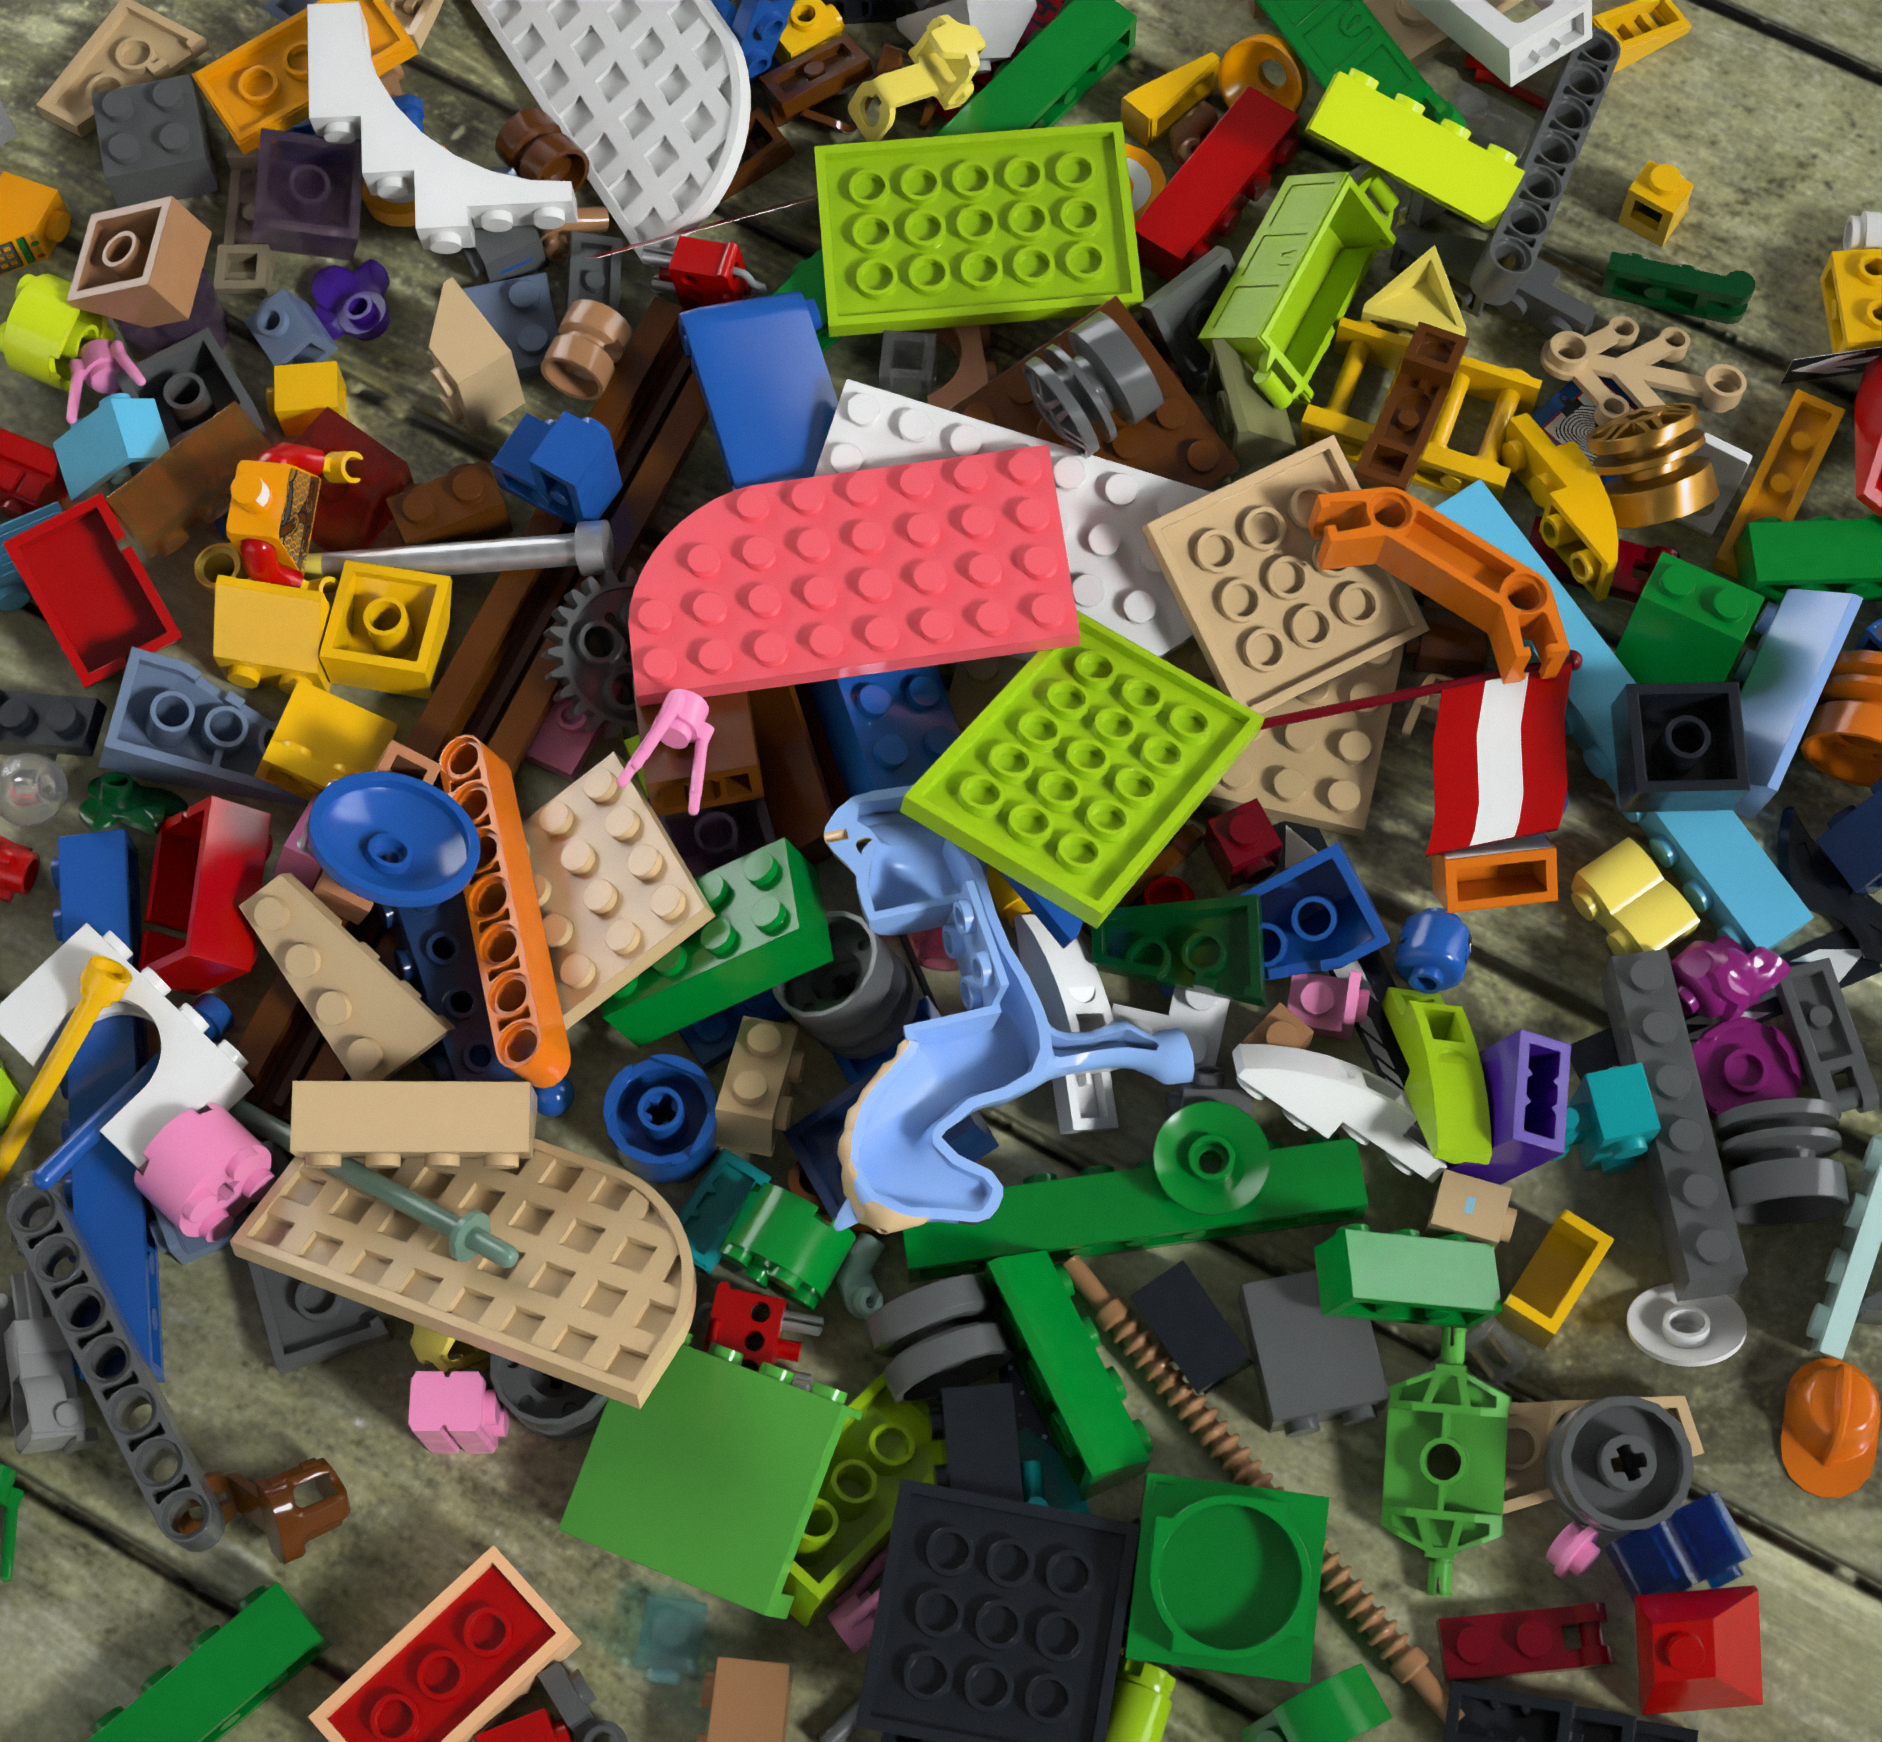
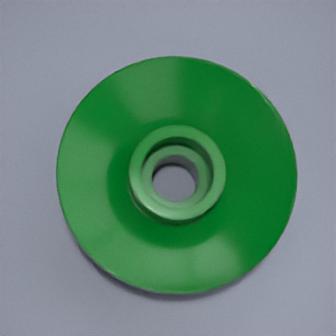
M1203 1101L1180 1109L1164 1123L1155 1141L1153 1166L1161 1188L1177 1205L1195 1214L1221 1216L1242 1209L1259 1194L1269 1173L1270 1150L1262 1129L1246 1112L1227 1103ZM1206 1155H1213L1220 1160L1221 1168L1213 1173L1206 1172L1199 1164L1200 1159Z

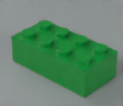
M785 837L695 878L694 880L716 916L601 1004L602 1018L640 1048L833 961L818 870Z

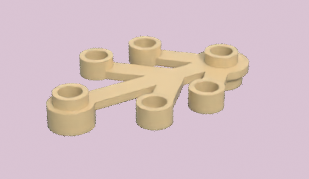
M1627 316L1612 318L1608 326L1586 337L1573 331L1559 332L1545 342L1540 353L1541 365L1547 373L1560 380L1573 381L1596 406L1594 420L1599 426L1628 413L1630 406L1626 399L1612 394L1598 376L1613 379L1639 409L1649 406L1666 405L1650 388L1653 387L1702 398V402L1707 409L1716 413H1724L1739 404L1747 387V380L1744 374L1736 367L1727 364L1712 366L1707 370L1705 377L1651 366L1660 360L1675 363L1685 357L1691 340L1687 332L1678 327L1663 329L1659 337L1617 358L1600 355V353L1609 348L1624 352L1634 346L1639 334V326L1633 319ZM1617 332H1622L1627 336L1620 335ZM1668 343H1673V344L1677 345L1678 347L1671 346V345L1668 344ZM1606 410H1612V411L1616 412L1617 415H1616V414H1611V413H1609V412L1606 411Z

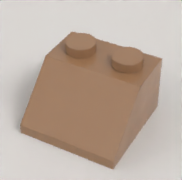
M173 196L91 214L66 302L77 309L146 328L189 320L212 232Z

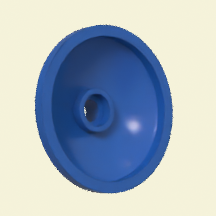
M380 771L363 772L349 775L333 782L315 800L307 824L308 842L311 851L325 872L355 895L386 906L405 908L425 907L451 899L469 884L480 859L479 835L466 811L453 798L437 787L403 774Z

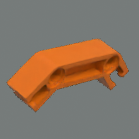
M1378 487L1317 495L1307 524L1312 539L1323 538L1316 557L1320 571L1376 564L1488 633L1503 684L1521 682L1526 677L1524 669L1532 654L1529 646L1524 647V640H1531L1542 664L1539 669L1540 678H1556L1570 652V647L1553 591L1548 581L1539 573L1398 488ZM1380 523H1385L1390 527H1386L1384 525H1381ZM1513 604L1521 606L1524 610L1516 608Z

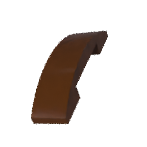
M1419 321L1403 357L1399 375L1373 433H1370L1353 474L1357 480L1377 487H1395L1405 492L1407 491L1446 403L1468 345V337Z

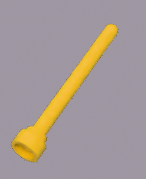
M92 956L79 977L82 985L79 992L82 998L0 1140V1186L102 1008L110 1007L113 1002L120 1001L133 979L131 973L117 961L104 956Z

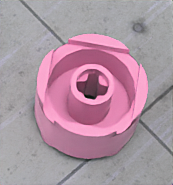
M206 1103L211 1111L200 1115L191 1108L182 1112L165 1125L151 1140L142 1154L150 1161L144 1175L136 1169L134 1183L137 1189L184 1235L188 1237L202 1236L209 1243L215 1242L226 1235L233 1225L234 1218L250 1202L261 1200L276 1182V1176L270 1171L272 1160L269 1150L218 1103Z

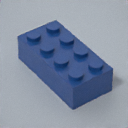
M937 665L808 683L849 799L852 796L875 790L914 785L961 735Z

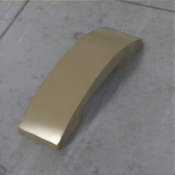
M284 133L245 155L242 154L230 134L228 136L226 158L231 168L224 243L217 245L213 285L215 294H267L277 259L282 220Z

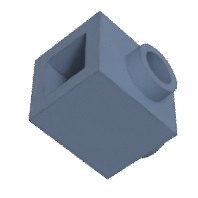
M284 288L264 299L258 306V309L244 321L274 366L324 362L339 349L310 305Z

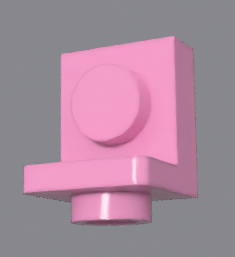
M1350 970L1348 979L1311 973L1293 975L1287 1009L1314 1031L1313 1035L1351 1040L1354 1023H1366L1370 990L1359 989L1362 971Z

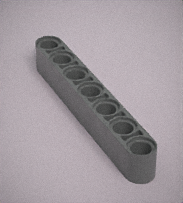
M1592 28V39L1570 51L1558 69L1517 166L1524 170L1525 174L1495 229L1490 230L1470 277V286L1473 293L1484 303L1493 306L1508 303L1535 263L1620 57L1621 48L1619 42L1606 30Z
M34 1185L20 1188L11 1196L7 1203L6 1217L8 1224L160 1530L168 1539L189 1552H203L211 1549L219 1542L224 1533L225 1518L223 1511L78 1223L66 1204L50 1189L41 1190ZM51 1207L50 1217L46 1223L37 1228L29 1227L30 1219L38 1209ZM75 1255L76 1261L72 1271L61 1278H54V1268L57 1263L64 1257ZM100 1305L101 1312L97 1321L89 1327L79 1328L78 1321L82 1311L89 1306ZM118 1354H125L126 1365L123 1371L116 1377L104 1379L103 1370L107 1361ZM141 1405H151L152 1413L148 1423L140 1429L129 1430L128 1422L131 1413ZM176 1455L178 1465L174 1475L168 1480L155 1482L154 1469L157 1463L166 1456ZM193 1507H203L204 1519L201 1526L193 1533L181 1534L179 1526L183 1514Z

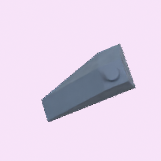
M131 647L98 767L153 782L308 806L310 801L254 777L279 721L272 722L245 705L246 700L231 690L227 693L203 678L201 676L202 672L187 662Z

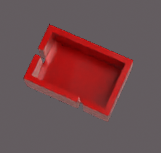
M101 492L2 543L86 690L125 670L127 665L125 657L130 654L131 647L157 653L182 640L180 631L132 546L121 551L119 550L117 545L126 541V535Z
M211 795L189 807L187 812L182 811L163 821V825L157 834L144 922L186 933L187 937L186 940L151 930L143 932L137 969L139 973L148 966L172 990L198 996L251 971V967L254 965L258 955L259 943L255 938L256 932L239 908V905L264 887L262 882L265 862L270 856L273 845L272 836L269 834L270 813Z

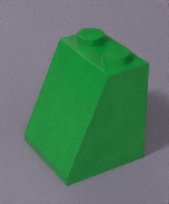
M1662 551L1614 654L1637 684L1725 682L1765 596Z

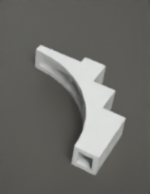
M359 2L307 4L309 120L318 141L345 145L354 142L355 139H361L362 175L371 195H379L386 199H400L406 197L408 193H415V229L423 250H432L439 254H453L459 252L462 248L475 247V228H483L491 232H504L510 230L513 226L535 225L541 229H557L565 223H578L577 201L571 181L529 180L490 171L455 156L423 134L395 105L377 76L372 62L368 25Z

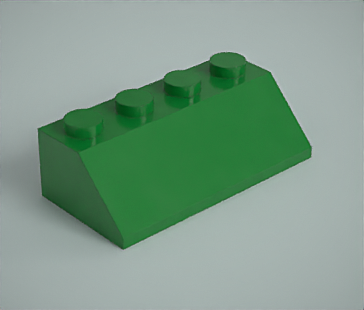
M1047 1250L997 1257L988 1261L984 1279L994 1301V1307L990 1315L994 1322L1003 1325L1014 1350L1012 1360L1081 1501L1088 1500L1145 1473L1151 1461L1148 1453L1153 1451L1152 1441L1140 1419L1131 1421L1122 1403V1400L1127 1398L1124 1384L1113 1366L1105 1369L1096 1350L1097 1347L1101 1346L1098 1332L1087 1314L1079 1316L1070 1296L1075 1295V1289L1062 1263L1054 1265Z

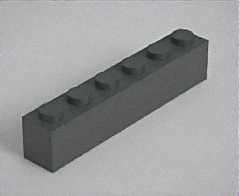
M1667 949L1611 956L1600 983L1620 1066L1642 1063L1661 1127L1642 1158L1677 1302L1734 1294L1748 1274L1668 951Z

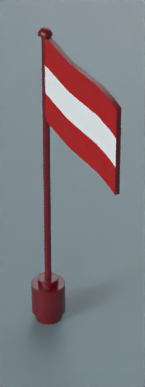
M1570 650L1569 656L1566 657L1556 678L1541 679L1539 669L1542 664L1541 662H1535L1526 665L1524 669L1526 677L1521 682L1503 684L1500 672L1496 670L1267 717L1264 719L1261 730L1441 693L1432 747L1435 815L1431 839L1425 858L1558 831L1563 817L1568 786L1565 712L1572 670L1577 671L1582 666L1583 658L1578 651Z

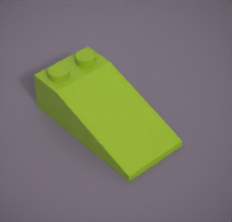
M884 1372L848 1405V1407L863 1412L861 1420L859 1421L848 1416L846 1418L782 1590L795 1596L789 1613L805 1628L851 1584L889 1542L901 1478L934 1485L933 1465L943 1464L941 1440L931 1441L928 1405L924 1401L903 1405L894 1403L883 1376Z

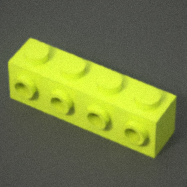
M1351 68L1348 75L1341 71L1334 74L1304 132L1370 168L1377 169L1381 174L1485 230L1495 229L1525 174L1524 170L1514 166L1517 160L1514 154L1492 143H1489L1486 150L1468 141L1471 135L1468 129L1446 118L1442 120L1440 125L1422 116L1425 110L1423 105L1400 93H1397L1394 100L1376 91L1379 84L1377 80L1357 69Z

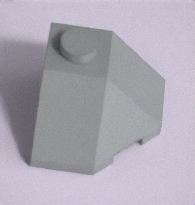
M953 0L897 18L896 24L897 29L915 46L926 32L927 25L932 19L941 15H949L961 24L976 27L985 40V48L979 56L980 66L974 74L976 76L991 72V63L1011 57L1037 8L1036 0Z

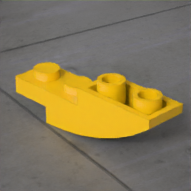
M1528 412L1509 418L1500 457L1504 465L1511 469L1510 472L1514 473L1528 489L1534 502L1538 506L1543 507L1544 514L1539 530L1543 540L1558 553L1571 569L1576 581L1583 584L1597 602L1607 599L1618 561V534L1612 505L1600 477L1574 440L1555 446Z

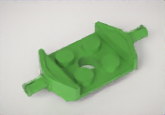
M1441 1326V1364H1435V1370L1389 1387L1390 1399L1388 1400L1381 1526L1424 1550V1557H1430L1426 1595H1438L1440 1578V1597H1452V1560L1456 1559V1553L1504 1535L1503 1509L1508 1417L1512 1396L1467 1372V1366H1463L1467 1328H1455L1454 1345H1452L1453 1327ZM1441 1443L1451 1445L1460 1455V1470L1450 1479H1441L1435 1476L1428 1466L1429 1452L1434 1446Z

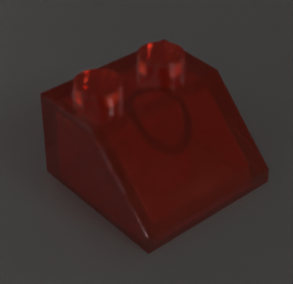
M328 406L292 443L321 449L324 452V456L330 452L356 451L363 457V460H347L345 470L350 477L361 479L358 483H331L324 477L323 472L318 475L321 478V485L311 540L327 552L366 549L393 520L386 499L397 495L404 487L415 484L406 461Z

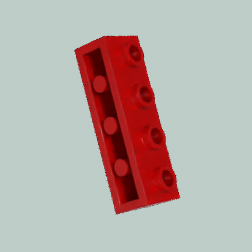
M1248 86L1136 221L1135 230L1139 262L1171 281L1212 250V246L1221 236L1228 238L1236 229L1242 216V210L1250 200L1257 202L1267 190L1271 181V174L1280 164L1285 167L1296 154L1300 145V139L1296 138L1299 115L1253 87Z

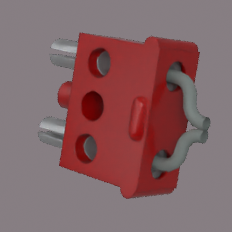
M679 236L675 251L645 246L641 254L643 264L660 267L659 274H655L651 281L652 291L678 296L681 307L685 308L686 311L703 306L758 298V295H766L767 292L766 285L755 281L752 275L746 271L740 248L734 242L725 244Z
M723 1281L716 1288L714 1302H706L697 1309L689 1330L697 1327L701 1323L704 1314L712 1310L703 1351L707 1353L711 1342L744 1354L740 1366L755 1365L758 1366L759 1371L762 1361L776 1366L777 1358L799 1362L802 1342L783 1339V1330L813 1336H820L823 1331L821 1327L786 1321V1319L824 1326V1319L822 1316L788 1310L786 1299L732 1289L728 1282ZM761 1308L770 1309V1316L766 1321H754V1315L757 1310ZM693 1336L690 1346L696 1348L697 1342ZM760 1336L764 1338V1344L760 1350H748V1343L753 1337ZM785 1369L796 1374L794 1380L812 1383L811 1374ZM792 1383L793 1386L806 1391L811 1389V1386L806 1384Z

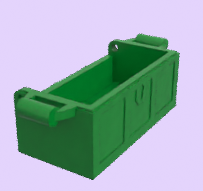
M1255 0L1324 91H1326L1334 74L1341 71L1348 75L1351 68H1354L1377 80L1379 84L1376 91L1394 100L1397 93H1400L1423 105L1425 110L1422 116L1440 125L1442 120L1446 118L1465 127L1466 120L1464 116L1450 102L1445 101L1421 76L1363 0Z

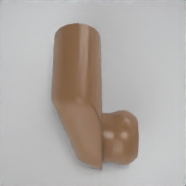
M1206 101L1200 102L1174 124L1169 131L1171 157L1179 167L1183 166L1201 144L1200 135L1218 121L1216 110Z
M605 206L577 207L578 223H565L557 229H542L539 237L542 241L545 257L552 262L565 260L568 257V242L572 231L581 233L607 232L609 227L607 208Z

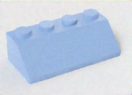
M1787 589L1777 605L1769 601L1765 605L1754 628L1755 632L1762 634L1755 651L1749 648L1745 650L1733 675L1734 679L1741 681L1739 690L1750 791L1732 809L1736 814L1752 821L1777 793L1862 603V597L1853 593Z

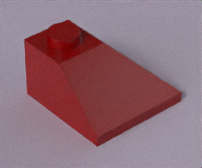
M1755 1585L1634 1596L1639 1706L1642 1715L1763 1705L1759 1595Z

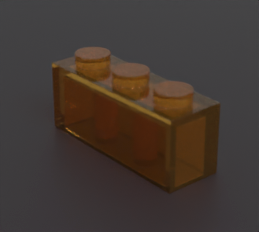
M234 401L107 496L105 500L114 516L150 559L159 552L164 556H168L179 549L190 538L186 531L202 519L207 524L212 523L229 510L231 502L229 499L232 497L231 484L235 479L237 465L240 460L256 461L259 453L272 445Z

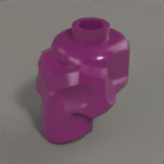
M1721 935L1713 943L1696 940L1670 962L1683 1013L1689 1016L1697 1013L1706 1018L1720 1017L1728 1022L1739 1019L1747 1008L1758 1003L1760 997L1777 986L1788 976L1791 970L1789 964L1777 953L1759 946L1747 954L1736 941L1725 935Z

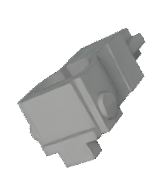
M26 1270L23 1274H13L10 1276L16 1320L12 1322L3 1334L11 1384V1418L16 1451H18V1455L63 1450V1455L73 1454L74 1451L91 1449L99 1441L97 1426L86 1428L82 1397L77 1395L71 1349L55 1317H52L51 1309L32 1271Z

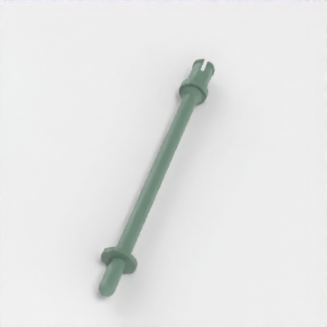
M244 1096L228 1111L243 1126L290 1151L291 1125L245 1101ZM342 1158L340 1168H322L448 1237L450 1255L460 1262H468L477 1254L503 1268H510L518 1261V1250L513 1245L490 1233V1218L480 1210H471L463 1217H459L371 1168L365 1167V1165L352 1158Z

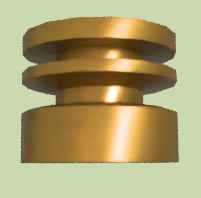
M1675 403L1640 408L1608 421L1586 435L1590 453L1599 455L1593 461L1597 474L1606 476L1619 475L1604 485L1612 505L1617 528H1640L1681 518L1701 510L1720 496L1712 462L1709 457L1687 456L1706 442L1703 431L1694 428L1701 421L1695 404Z

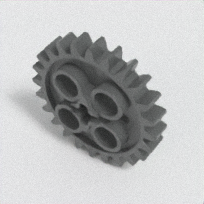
M634 567L624 570L621 573L620 580H618L612 569H608L600 575V584L592 576L582 581L580 584L583 594L572 589L563 596L570 609L559 606L551 613L552 617L561 626H552L543 633V636L556 643V647L541 653V658L556 662L557 667L544 676L545 681H560L563 686L554 695L553 700L562 701L569 698L573 705L566 717L570 720L582 713L586 715L584 732L587 734L603 725L604 741L606 742L616 739L621 730L624 740L639 735L632 679H634L632 662L627 664L622 655L626 651L631 650L628 619L629 607L637 583ZM605 614H609L612 617V625L605 621ZM586 633H592L602 641L603 655L601 658L591 655L586 650L584 644ZM614 680L623 682L629 688L631 697L628 705H623L614 698L612 693Z

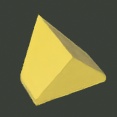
M1435 245L1364 304L1361 320L1372 322L1382 330L1412 339L1419 321L1465 336L1467 330Z

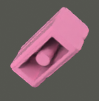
M416 1371L414 1376L411 1377L408 1426L432 1454H458L461 1448L467 1454H493L495 1449L498 1448V1437H507L509 1409L499 1400L495 1389L490 1388L479 1371H452L449 1377L443 1371Z

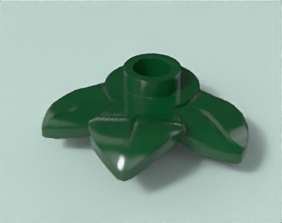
M107 772L89 782L87 788L88 799L79 806L78 814L80 820L91 831L103 830L116 824V822H121L156 836L163 825L164 816L172 817L182 811L187 812L189 806L182 797L171 791L141 786L125 773Z

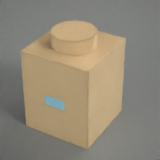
M1444 1169L1437 1184L1424 1237L1439 1238L1445 1235L1461 1234L1467 1236L1469 1242L1493 1244L1494 1250L1499 1240L1509 1243L1518 1211L1508 1207L1512 1188Z

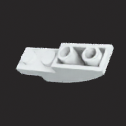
M1035 914L1014 917L1020 961L1042 1003L1048 1023L1057 1030L1077 1033L1095 1030L1114 1021L1101 978L1092 963L1091 955L1080 935L1078 934V937L1063 949ZM1120 1068L1089 1070L1052 1079L1060 1134L1105 1132L1119 1128L1110 1072Z
M1238 1044L1232 1051L1237 1073L1236 1079L1240 1086L1256 1099L1263 1100L1265 1097H1268L1280 1105L1286 1118L1298 1128L1308 1131L1312 1127L1329 1139L1336 1129L1342 1125L1343 1129L1359 1143L1368 1145L1371 1141L1386 1151L1385 1155L1388 1160L1401 1172L1409 1176L1416 1172L1431 1183L1447 1168L1445 1161L1433 1158L1421 1129L1414 1125L1417 1119L1405 1092L1387 1080L1354 1064L1329 1055L1300 1048L1270 1044Z

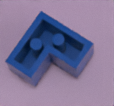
M567 411L562 413L557 422L552 419H546L543 422L526 413L491 462L499 488L575 529L578 522L599 520L623 486L611 435L607 428L593 418L584 417L580 419Z

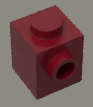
M1257 798L1207 820L1204 846L1228 890L1245 883L1253 884L1259 882L1278 868L1283 844Z

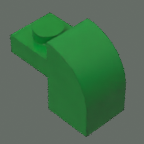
M1360 1663L1319 1682L1273 1708L1269 1714L1239 1731V1734L1244 1742H1353L1393 1717L1365 1667Z

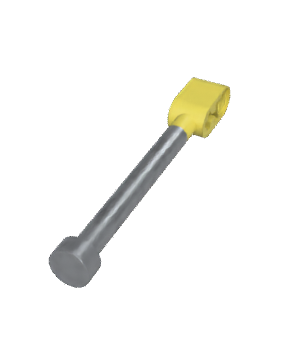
M607 520L578 522L575 533L308 553L303 579L309 581L331 576L340 581L345 560L438 575L578 566L583 576L601 575L606 570H613L614 542L609 522ZM232 542L210 545L202 550L196 558L194 564L196 579L214 598L215 583L218 575H224L227 571L234 569L230 577L252 580L245 572L242 557Z

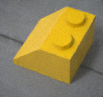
M345 560L319 653V658L330 683L430 700L441 680L448 653L452 590L451 577Z
M218 575L215 583L213 657L224 677L229 682L240 687L256 688L258 684L279 687L281 691L292 695L297 682L304 681L329 693L331 683L319 658L331 613V608L324 592Z

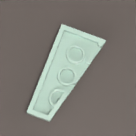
M1882 1132L1872 1136L1866 1149L1858 1187L1851 1197V1206L1844 1215L1843 1225L1846 1228L1840 1248L1836 1247L1826 1269L1825 1281L1830 1283L1824 1304L1817 1303L1807 1326L1806 1336L1813 1338L1810 1352L1833 1360L1843 1359L1882 1242Z

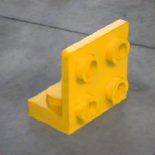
M299 681L293 690L254 777L311 801L315 793L320 794L327 787L331 779H341L357 773L373 772L381 754L393 739L397 730V724L309 683Z

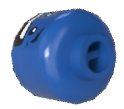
M1437 907L1422 910L1409 916L1401 926L1394 954V968L1399 976L1418 992L1433 994L1453 988L1465 977L1472 948V934L1455 913H1447L1445 909Z

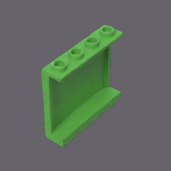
M688 1333L685 1341L641 1409L608 1398L558 1530L764 1616L787 1619L795 1596L783 1592V1587L846 1418L848 1416L860 1421L863 1412L844 1405L848 1393L814 1381L810 1392L792 1385L795 1373L762 1361L758 1372L740 1366L744 1354L711 1342L707 1353L693 1348L690 1344L694 1335Z

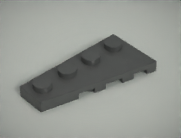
M268 1140L262 1142V1144L271 1153L270 1171L276 1176L277 1181L290 1164V1161L280 1145ZM261 1200L250 1202L236 1216L239 1228ZM248 1261L276 1370L280 1374L393 1338L376 1309Z

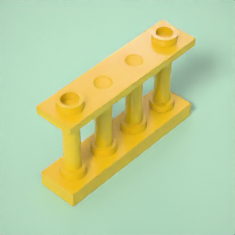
M1341 317L1333 352L1346 355L1327 406L1321 408L1311 404L1307 405L1300 426L1302 448L1309 447L1334 435L1347 462L1357 465L1369 435L1374 432L1399 375L1403 357L1411 341L1410 338L1382 330L1376 324L1366 320L1354 321ZM1463 356L1440 418L1411 483L1454 496L1481 479L1500 503L1511 471L1510 468L1501 466L1497 462L1501 453V447L1505 442L1509 418L1514 417L1516 410L1524 413L1528 412V414L1532 415L1543 380L1530 377L1528 373L1517 368H1502ZM1366 362L1396 371L1378 420L1373 424L1349 417L1346 414ZM1465 394L1496 403L1476 456L1460 453L1447 447Z

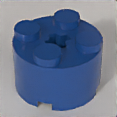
M657 1054L649 1056L650 1059L635 1065L631 1063L620 1070L611 1081L603 1102L605 1126L615 1153L627 1169L643 1179L658 1183L689 1182L712 1161L719 1149V1146H716L717 1123L715 1108L718 1098L715 1089L703 1070L684 1057L672 1054ZM668 1112L673 1113L674 1119L671 1122L665 1121L662 1125H655L654 1118L664 1119Z

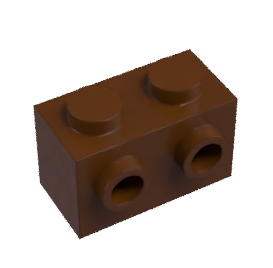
M485 459L474 464L458 465L452 468L446 475L427 483L408 485L401 489L397 495L386 499L404 546L491 540L513 532L504 500Z

